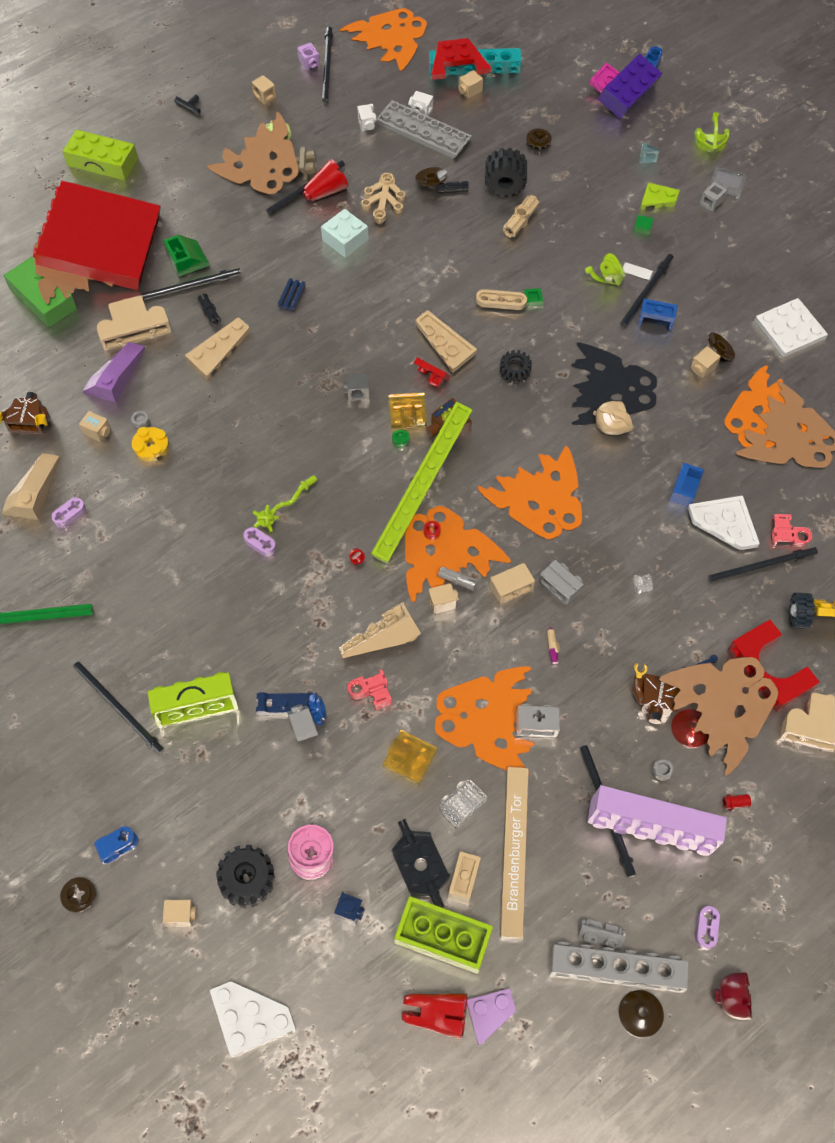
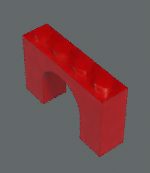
M769 619L733 640L728 648L729 653L733 659L752 657L759 661V653L776 644L781 638L782 633ZM747 665L744 668V674L750 678L756 675L755 667ZM808 666L787 678L773 677L764 670L763 678L771 679L778 689V697L773 706L776 712L810 693L820 683ZM762 686L759 688L758 691L766 699L770 697L771 693L768 687Z

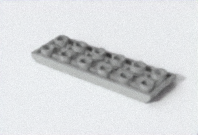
M393 100L376 118L378 125L450 158L457 157L472 138L470 134Z

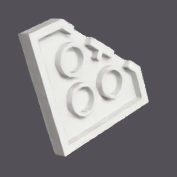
M743 496L689 504L688 511L695 526L738 550L757 548L760 543Z
M231 981L210 990L231 1058L296 1031L289 1008Z

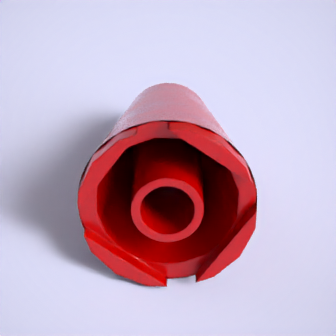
M333 159L327 161L303 187L304 192L302 193L307 201L311 200L314 202L348 188L349 184L344 173L339 171V166Z

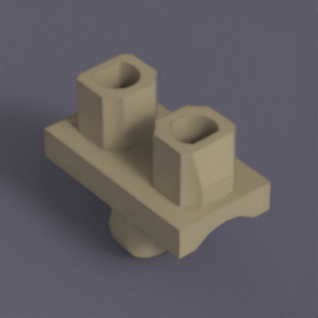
M300 147V158L296 157L298 172L301 171L303 173V180H308V174L316 173L314 162L317 161V156L314 150L306 151L305 147Z

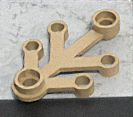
M383 173L378 183L364 189V196L368 199L361 201L363 210H369L371 204L380 200L378 209L373 212V220L377 224H383L386 220V201L393 206L394 213L400 214L403 212V204L399 202L405 200V192L395 185V178L391 173ZM382 188L381 192L374 195L375 191ZM389 188L396 194V199L389 193Z

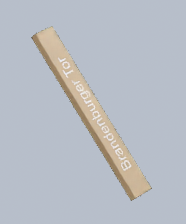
M508 767L501 938L523 939L528 768Z

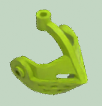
M714 112L712 116L714 133L705 134L701 128H696L695 131L697 146L709 153L722 151L727 144L730 134L729 129H724L723 134H718L719 113ZM706 140L712 142L713 145H710L709 143H707Z
M613 253L606 254L604 261L600 265L603 277L598 276L594 272L593 266L585 268L587 274L590 273L595 280L620 286L625 277L624 269Z

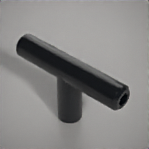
M195 94L188 101L178 96L174 98L175 103L197 115L200 114L201 110L194 106L199 100L198 95Z

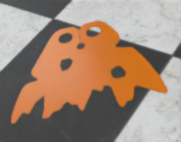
M401 8L371 16L369 22L364 20L353 22L342 27L340 31H362L351 39L359 40L360 42L367 41V49L381 46L382 49H387L388 51L380 61L389 62L396 59L399 70L402 71L408 65L418 47L414 38H420L424 34L427 22L421 17H413V12ZM405 12L408 16L403 19L398 14ZM420 21L421 26L414 27L412 22ZM386 24L391 25L390 29H382ZM396 46H402L400 52H396L394 48Z
M767 365L759 369L750 379L748 386L752 391H742L724 421L725 426L730 432L739 434L738 440L745 448L753 444L746 441L744 430L764 435L766 434L764 429L769 427L758 414L754 413L753 409L761 405L763 407L761 414L771 412L768 406L770 403L768 401L769 396L786 404L785 399L779 393L782 389L778 382L783 383L782 379L767 387V380L770 374L766 373ZM738 418L743 422V425L736 428L732 426L731 421ZM756 423L757 427L753 428L751 424ZM799 423L802 426L800 430L806 432L808 427L805 424ZM770 440L765 443L767 448H772L776 445L775 442Z
M568 446L564 447L557 461L549 455L539 454V459L544 469L543 473L537 471L535 475H532L523 468L518 467L519 473L516 474V478L497 476L496 479L506 492L498 491L491 486L488 489L481 486L477 488L496 507H510V517L543 538L553 539L561 535L562 529H575L581 525L582 509L578 498L571 496V493L578 488V477L573 456ZM552 472H559V481L552 480ZM528 501L538 503L539 509L532 510L529 507ZM554 510L556 513L555 515H550L549 511ZM567 513L573 514L575 521L570 524L566 523L563 520L564 515ZM545 523H552L555 526V530L547 533L544 531L543 526Z
M444 506L431 508L426 516L423 514L415 515L405 532V560L407 563L414 565L406 573L408 592L412 602L416 601L417 593H422V585L426 578L431 588L444 585L446 579L438 576L441 567L459 573L461 567L467 568V563H471L483 577H486L487 572L490 571L489 560L511 563V560L501 548L479 530H463V519ZM435 513H444L446 518L443 522H438L441 532L440 536L435 540L427 539L424 535V529L417 531L413 528L415 521H422L425 525L428 521H435ZM430 544L435 546V553L431 556L426 552V546ZM470 546H473L479 551V554L471 556L467 550Z
M523 666L502 670L495 674L494 682L482 676L439 693L436 707L441 715L435 720V732L441 738L457 747H467L473 743L476 756L504 770H507L508 767L525 768L517 755L529 752L530 747L535 745V743L516 738L512 735V732L516 731L514 723H516L518 705L521 706L522 703L527 701V696L532 693V689H511V687L516 682L524 680L523 674L530 671L531 667ZM451 696L455 698L456 706L453 708L445 707L444 699ZM483 699L489 701L488 705L484 708L479 709L475 706L476 700ZM466 712L468 716L463 719L460 714ZM446 720H451L454 722L455 728L451 732H445L442 728V723ZM497 738L505 739L507 741V748H499L494 742Z

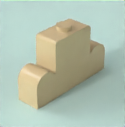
M142 296L110 303L108 306L113 320H102L97 325V331L104 351L126 345L128 342L134 343L171 333L164 308L153 306L147 311Z
M812 693L806 701L805 712L795 708L783 719L780 738L835 752V696Z

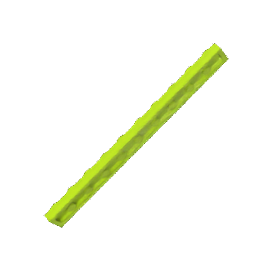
M456 401L371 553L372 557L386 564L389 563L469 419L472 409Z

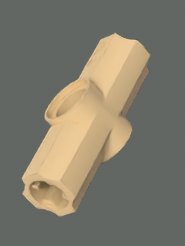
M527 196L521 205L515 207L514 214L503 227V232L507 237H515L520 229L528 224V219L540 203L536 196Z

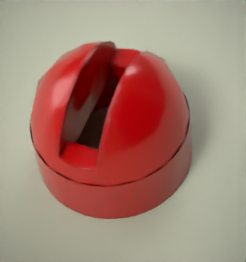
M354 548L349 552V559L353 564H361L365 559V554L361 549Z

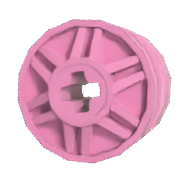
M305 825L292 833L288 841V858L293 872L301 878L315 880L323 877L330 870L333 863V840L325 828L318 825ZM310 852L314 853L312 858H308Z

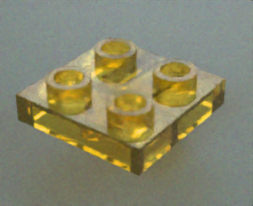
M424 393L389 395L391 429L427 427Z
M401 730L397 739L395 738L392 742L382 768L419 786L438 748Z

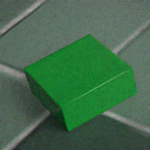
M637 215L634 231L650 234L653 218Z
M541 288L524 289L523 294L527 297L526 307L543 305Z

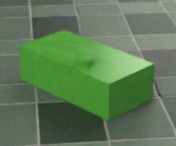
M32 257L3 275L9 289L48 327H51L77 309L72 295L68 292L70 297L65 298L58 287L54 291L55 297H50L49 304L45 303L38 286L39 280L45 277L36 274L35 263Z

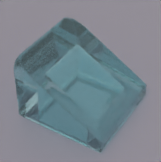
M642 143L640 162H657L659 149Z

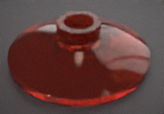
M685 709L678 712L673 718L671 730L673 736L680 744L689 748H698L708 742L709 734H704L702 731L694 732L695 728L690 726V723L697 725L702 716L701 712L695 709Z

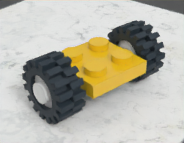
M793 593L791 595V604H789L791 627L810 628L813 624L812 620H814L813 613L817 616L835 617V600H833V603H828L826 600L814 599L811 593Z

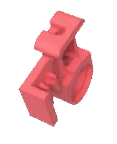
M774 514L772 520H774L775 527L771 532L772 544L774 546L778 542H792V546H806L811 541L812 533L808 528H792V525H790V520H792L791 514ZM798 533H804L807 536V540L801 541L797 536Z
M379 670L380 674L367 679H363L362 676L348 683V694L352 699L359 700L367 696H373L375 699L373 701L375 710L392 705V699L387 690L388 681L383 670ZM354 686L362 687V691L359 693H353L351 689Z

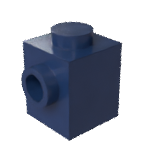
M342 893L334 912L335 919L356 926L357 921L362 920L365 912L363 900Z

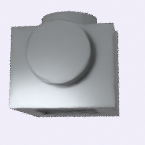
M714 181L703 192L700 205L713 212L725 199L727 189Z

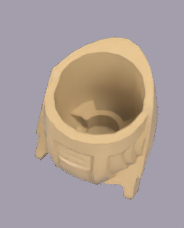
M622 401L603 403L597 411L593 412V415L596 416L598 428L607 435H621L633 431L630 415L627 414Z

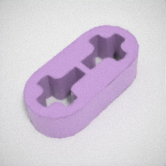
M72 498L56 509L51 517L55 526L63 528L83 515L86 507L82 499Z
M255 527L245 530L243 536L248 546L263 556H271L275 553L276 545L271 537ZM250 535H251V536L256 535V539H254V538L249 539V536H250ZM263 544L266 545V546H268V545L270 544V547H271V548H270V549H269V548H265V549H264Z
M712 906L704 907L698 914L696 943L704 950L713 948L718 940L720 914ZM708 912H710L711 917H714L710 921L709 926L707 925V918L704 917ZM706 930H708V938L712 939L708 944H705V940L701 939L706 934Z

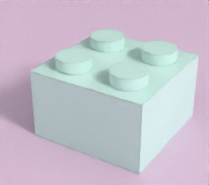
M343 209L321 226L322 241L344 258L348 257L369 240L368 226L346 209Z

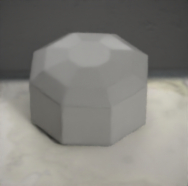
M144 411L135 412L131 417L134 427L138 429L148 427L150 423L148 414Z
M665 759L656 761L652 769L654 777L661 781L670 779L674 771L672 763Z

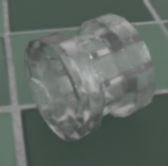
M645 574L641 577L639 575L633 576L635 594H641L644 591L651 593L653 591V582L650 574Z

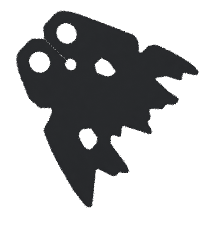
M577 343V346L586 358L577 359L571 366L587 370L590 374L587 375L588 381L573 385L579 389L582 395L577 397V401L572 404V407H590V409L585 413L579 414V419L573 421V425L596 423V416L593 415V412L597 411L603 403L610 401H622L629 415L648 410L656 405V394L652 390L657 387V377L653 373L637 365L624 367L620 357L588 344ZM595 363L604 364L606 368L602 371L597 370ZM641 377H648L651 383L647 386L642 385L640 379ZM633 386L635 387V390L630 391L629 387ZM619 393L622 395V399L613 400L611 396ZM643 394L648 395L650 402L646 404L641 403L639 397Z

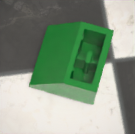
M179 234L163 240L166 254L178 277L210 266L197 240Z

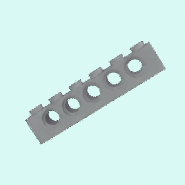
M558 942V945L554 944L552 947L550 976L685 992L688 989V961H683L682 957L668 956L667 959L660 958V955L656 953H646V956L637 955V951L624 950V953L615 952L614 948L609 947L595 950L591 945L572 947L571 943ZM569 956H577L580 960V965H572L569 962ZM598 958L602 963V968H594L591 964V959ZM614 961L622 962L624 971H617L614 968ZM636 964H643L646 968V974L638 973ZM660 966L668 970V977H663L659 974L658 968Z

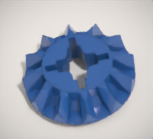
M313 693L309 697V705L314 722L319 726L325 724L327 717L326 709L321 696Z

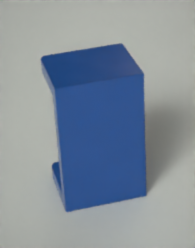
M644 299L638 324H642L643 317L670 322L668 330L672 331L678 305Z
M683 462L670 502L685 507L693 504L704 469Z

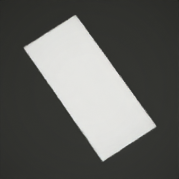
M626 262L623 266L625 273L647 280L650 279L653 272Z

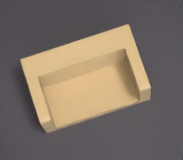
M522 563L490 577L489 587L498 603L503 604L534 590L535 580L525 563Z
M460 851L448 899L469 905L481 857Z

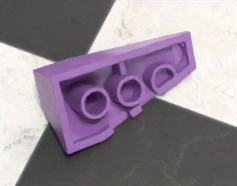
M128 342L90 377L83 393L116 403L144 352L145 346Z

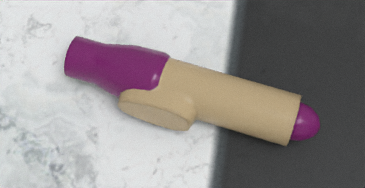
M550 627L547 631L549 653L552 664H558L560 647L559 643L556 642L555 630Z

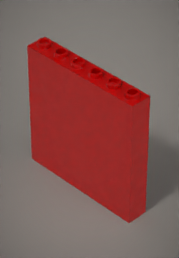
M61 180L60 186H57L55 190L56 197L51 200V211L48 210L46 216L47 222L43 223L42 235L38 237V247H35L33 251L36 265L138 290L160 217L161 205Z

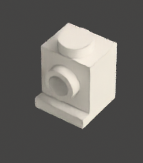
M416 91L413 97H410L408 105L411 106V109L429 116L433 109V96Z
M373 104L357 106L358 120L362 132L374 130L376 115L375 112L373 113Z

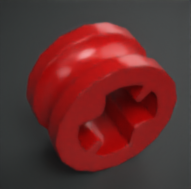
M428 521L424 525V535L427 539L435 540L440 536L441 527L438 522ZM430 528H434L435 533H431Z

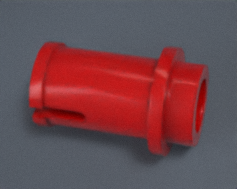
M727 794L722 799L724 809L733 811L734 808L751 807L749 794L736 796Z

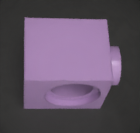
M311 42L297 47L298 60L306 71L320 66L319 53Z

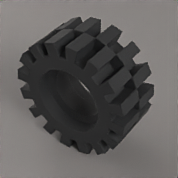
M511 350V354L509 351L506 352V355H503L500 361L501 377L503 376L505 381L508 379V383H511V381H514V384H517V381L523 383V379L526 381L530 377L532 360L529 355L526 356L525 352L520 354L521 350H517V353ZM518 364L522 366V369L514 370L509 366Z

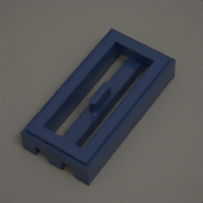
M289 278L279 299L278 307L295 311L306 286L305 282L302 281L300 283L299 280L293 281L292 278ZM299 287V289H298V291H297V293H296V296H295V298H294V300H293V302H292V305L290 306L289 304H290V302H291V299H292L293 296H294V293H295V291H296V288Z

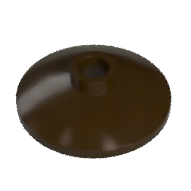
M430 167L417 173L415 179L419 185L434 187L446 180L447 171L440 167Z
M713 332L708 335V342L713 351L726 360H733L735 358V352L726 339Z
M635 990L628 993L622 999L619 1006V1019L624 1029L631 1035L646 1038L659 1031L664 1021V1011L660 1001L652 993L644 990ZM643 1008L646 1010L647 1014L645 1017L640 1016L639 1009Z

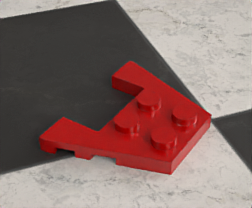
M468 38L438 41L432 69V80L446 78L444 67L474 64L477 75L491 73V66Z

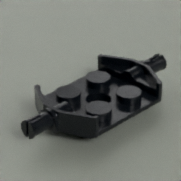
M403 819L402 822H398L403 833L402 837L392 848V854L411 896L432 898L434 905L442 908L445 905L439 894L440 890L450 879V873L448 874L431 837V832L412 831L406 819ZM419 860H423L427 864L426 869L423 871L417 870L414 866Z

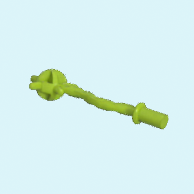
M312 475L307 480L301 481V485L294 493L292 499L276 504L270 511L269 505H266L265 510L261 512L254 510L253 514L257 516V523L254 524V527H267L269 532H273L271 525L274 523V520L279 519V516H274L276 511L284 506L295 503L301 491H307L317 481L316 476Z

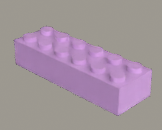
M600 785L591 799L587 823L593 824L594 827L599 829L609 828L619 834L629 833L638 839L648 838L655 840L658 844H672L681 850L691 849L697 851L700 855H710L724 843L727 817Z

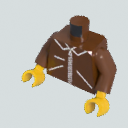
M27 392L25 398H15L12 404L0 412V424L4 421L8 431L43 434V425L47 426V422L51 419L47 408L42 406L41 401L37 399V394L34 392Z
M635 663L634 670L636 675L633 681V694L637 703L641 705V710L650 713L649 722L660 724L662 716L669 717L671 712L678 711L674 710V698L680 692V689L660 681L659 676L646 674L647 666L643 664V670L638 671V663Z

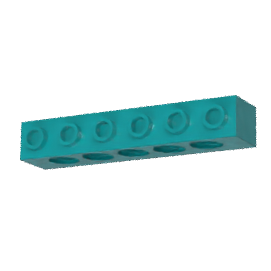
M520 48L477 49L491 66V73L488 74L521 73L522 58ZM430 50L429 54L430 76H432L436 50ZM474 64L444 67L446 75H466L473 70L476 72Z

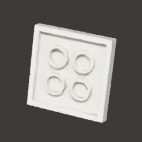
M799 298L757 315L754 320L783 357L820 342L828 336Z

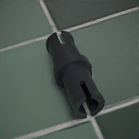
M203 293L204 300L201 295L197 299L211 325L216 326L214 319L219 324L221 318L217 314L216 307L211 303L208 295Z

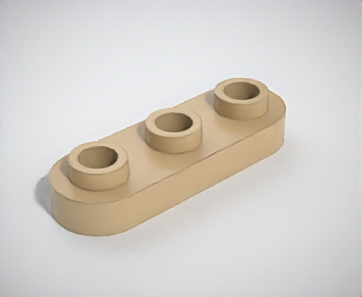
M484 289L477 292L476 303L481 307L522 310L526 307L527 297L521 292Z

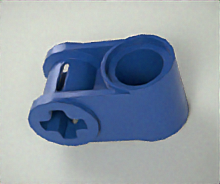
M653 46L645 56V59L657 69L660 66L662 49Z
M123 826L99 838L94 843V846L102 863L108 864L134 849L139 839L131 828Z

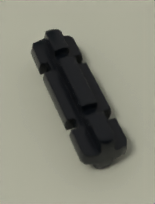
M459 181L447 182L446 184L440 183L437 185L438 192L460 191L461 189L465 191L469 189L468 181H462L461 183Z

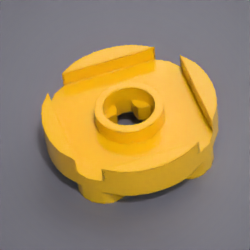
M156 427L139 428L131 442L134 453L143 461H155L157 457L161 455L163 457L169 449V441L165 431ZM148 442H153V443H155V444H151L150 447L147 446V443H148Z

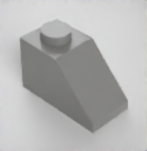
M299 704L291 707V711L287 713L297 741L317 736L318 733L307 705Z

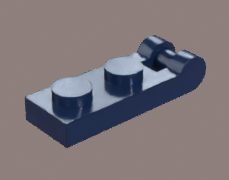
M259 692L256 694V701H258L256 714L288 715L287 712L291 711V707L302 704L303 706L307 705L312 715L309 697L313 693L268 694ZM266 702H272V707H267Z

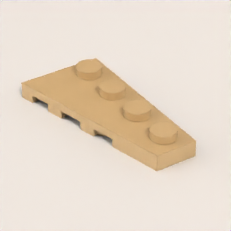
M427 310L415 320L417 327L452 373L477 354V349L430 311Z
M238 317L187 353L185 358L209 380L212 376L211 373L221 366V362L225 357L228 358L232 353L231 350L238 346L249 334L250 327Z

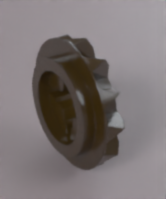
M540 128L529 131L526 138L528 145L533 146V149L536 147L539 149L541 147L546 148L547 145L551 144L552 140L551 134L547 130Z
M73 878L61 890V903L70 912H83L91 907L92 902L96 899V889L92 882L86 878ZM77 888L81 893H84L81 896L80 902L73 898L76 895Z

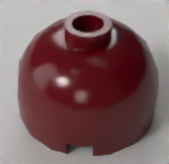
M737 972L725 976L720 983V989L715 991L716 1002L721 1003L723 1011L734 1019L751 1020L752 1017L751 994H749L748 988L750 983L747 972Z

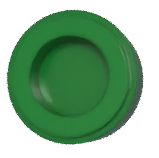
M398 429L393 432L392 443L394 446L403 448L409 444L410 435L406 430Z

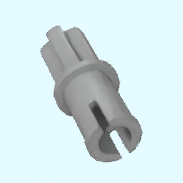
M441 567L438 573L439 577L453 582L455 586L457 584L471 591L477 579L462 574L461 571L458 573L445 567Z

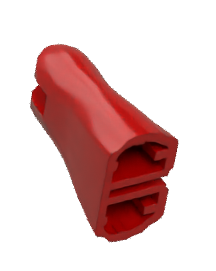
M413 993L404 995L403 1004L420 1007V1013L403 1011L402 1021L409 1025L462 1040L465 1030L468 994Z

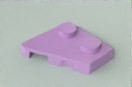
M510 988L467 1001L478 1046L482 1045L516 1012Z

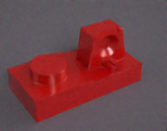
M418 357L414 361V364L418 366L417 370L424 374H427V372L431 373L428 383L437 388L440 387L444 380L448 381L451 377L448 373Z

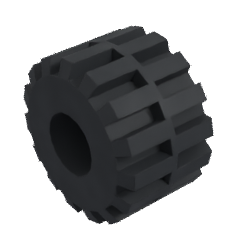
M500 148L498 152L495 150L492 152V155H488L485 162V186H487L489 191H492V194H500V197L505 195L511 197L513 194H519L521 190L525 189L527 184V160L524 154H520V151L517 149L513 151L512 148H508V150Z
M239 845L234 847L235 851L232 853L227 851L224 854V860L220 859L218 863L219 869L216 871L218 886L224 899H227L233 906L238 904L240 908H246V905L255 907L257 902H264L267 899V894L271 893L273 889V864H271L270 857L267 854H263L262 849L258 847L252 849V845H246V848L240 849ZM247 874L249 882H245L243 875Z

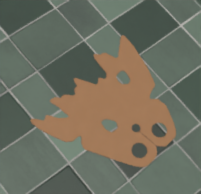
M276 112V119L272 120V133L262 122L256 132V137L251 136L249 138L244 136L246 150H241V155H236L228 148H224L222 156L225 162L207 165V168L223 178L238 184L251 180L250 185L254 190L266 194H274L283 187V182H290L298 175V165L292 142L283 139L287 136L288 129L281 114ZM271 151L275 152L278 156L275 160L270 159L269 154ZM240 161L243 163V167L238 169L234 167V163ZM272 168L275 169L274 173H270ZM285 168L292 169V174L290 176H284L282 174ZM270 180L277 182L276 187L273 189L267 187V183Z
M37 242L33 246V251L35 247H38ZM34 258L36 274L45 277L38 282L39 290L45 303L49 304L50 297H55L54 291L56 287L60 289L65 298H69L68 292L70 294L74 293L75 288L89 291L88 279L91 278L36 265ZM105 282L107 285L112 287L113 284Z
M778 382L782 389L779 393L785 399L786 404L769 396L768 401L770 403L768 406L771 412L758 414L769 426L764 429L766 434L762 435L744 430L745 438L753 445L736 451V454L749 459L770 463L785 464L789 459L794 458L798 464L805 467L822 468L829 466L833 459L831 451H835V431L813 408H802L804 400L787 385ZM797 424H805L808 427V430L806 432H802L797 427ZM831 436L834 439V444L826 445L823 442V438ZM810 440H813V441L815 442V444H814V445H810V444H809V441H810ZM766 441L775 442L776 448H767L765 446ZM816 452L823 453L825 460L822 462L815 460L814 454Z
M752 657L730 659L723 664L722 671L716 669L711 663H705L672 671L659 678L660 681L680 689V692L674 698V710L683 708L691 703L698 704L696 710L701 712L702 716L694 732L702 731L704 734H709L710 756H713L720 748L728 744L727 754L723 760L727 764L725 776L729 775L742 761L748 752L749 746L745 737H757L778 697L777 687L771 679L763 678L764 668L757 659ZM747 665H752L756 669V675L752 678H748L744 674V668ZM698 684H704L706 686L705 693L697 695L693 687ZM762 686L770 689L771 694L767 699H762L758 695V690ZM743 687H748L749 692L747 694L742 692ZM743 705L746 712L744 715L736 718L734 715L736 707Z

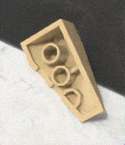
M42 453L8 495L2 515L39 520L60 456Z
M404 602L381 615L383 619L378 623H370L366 632L356 634L340 646L341 656L346 658L414 641L421 632Z

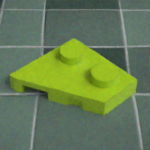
M648 182L640 209L644 210L646 206H654L655 208L675 206L680 190Z

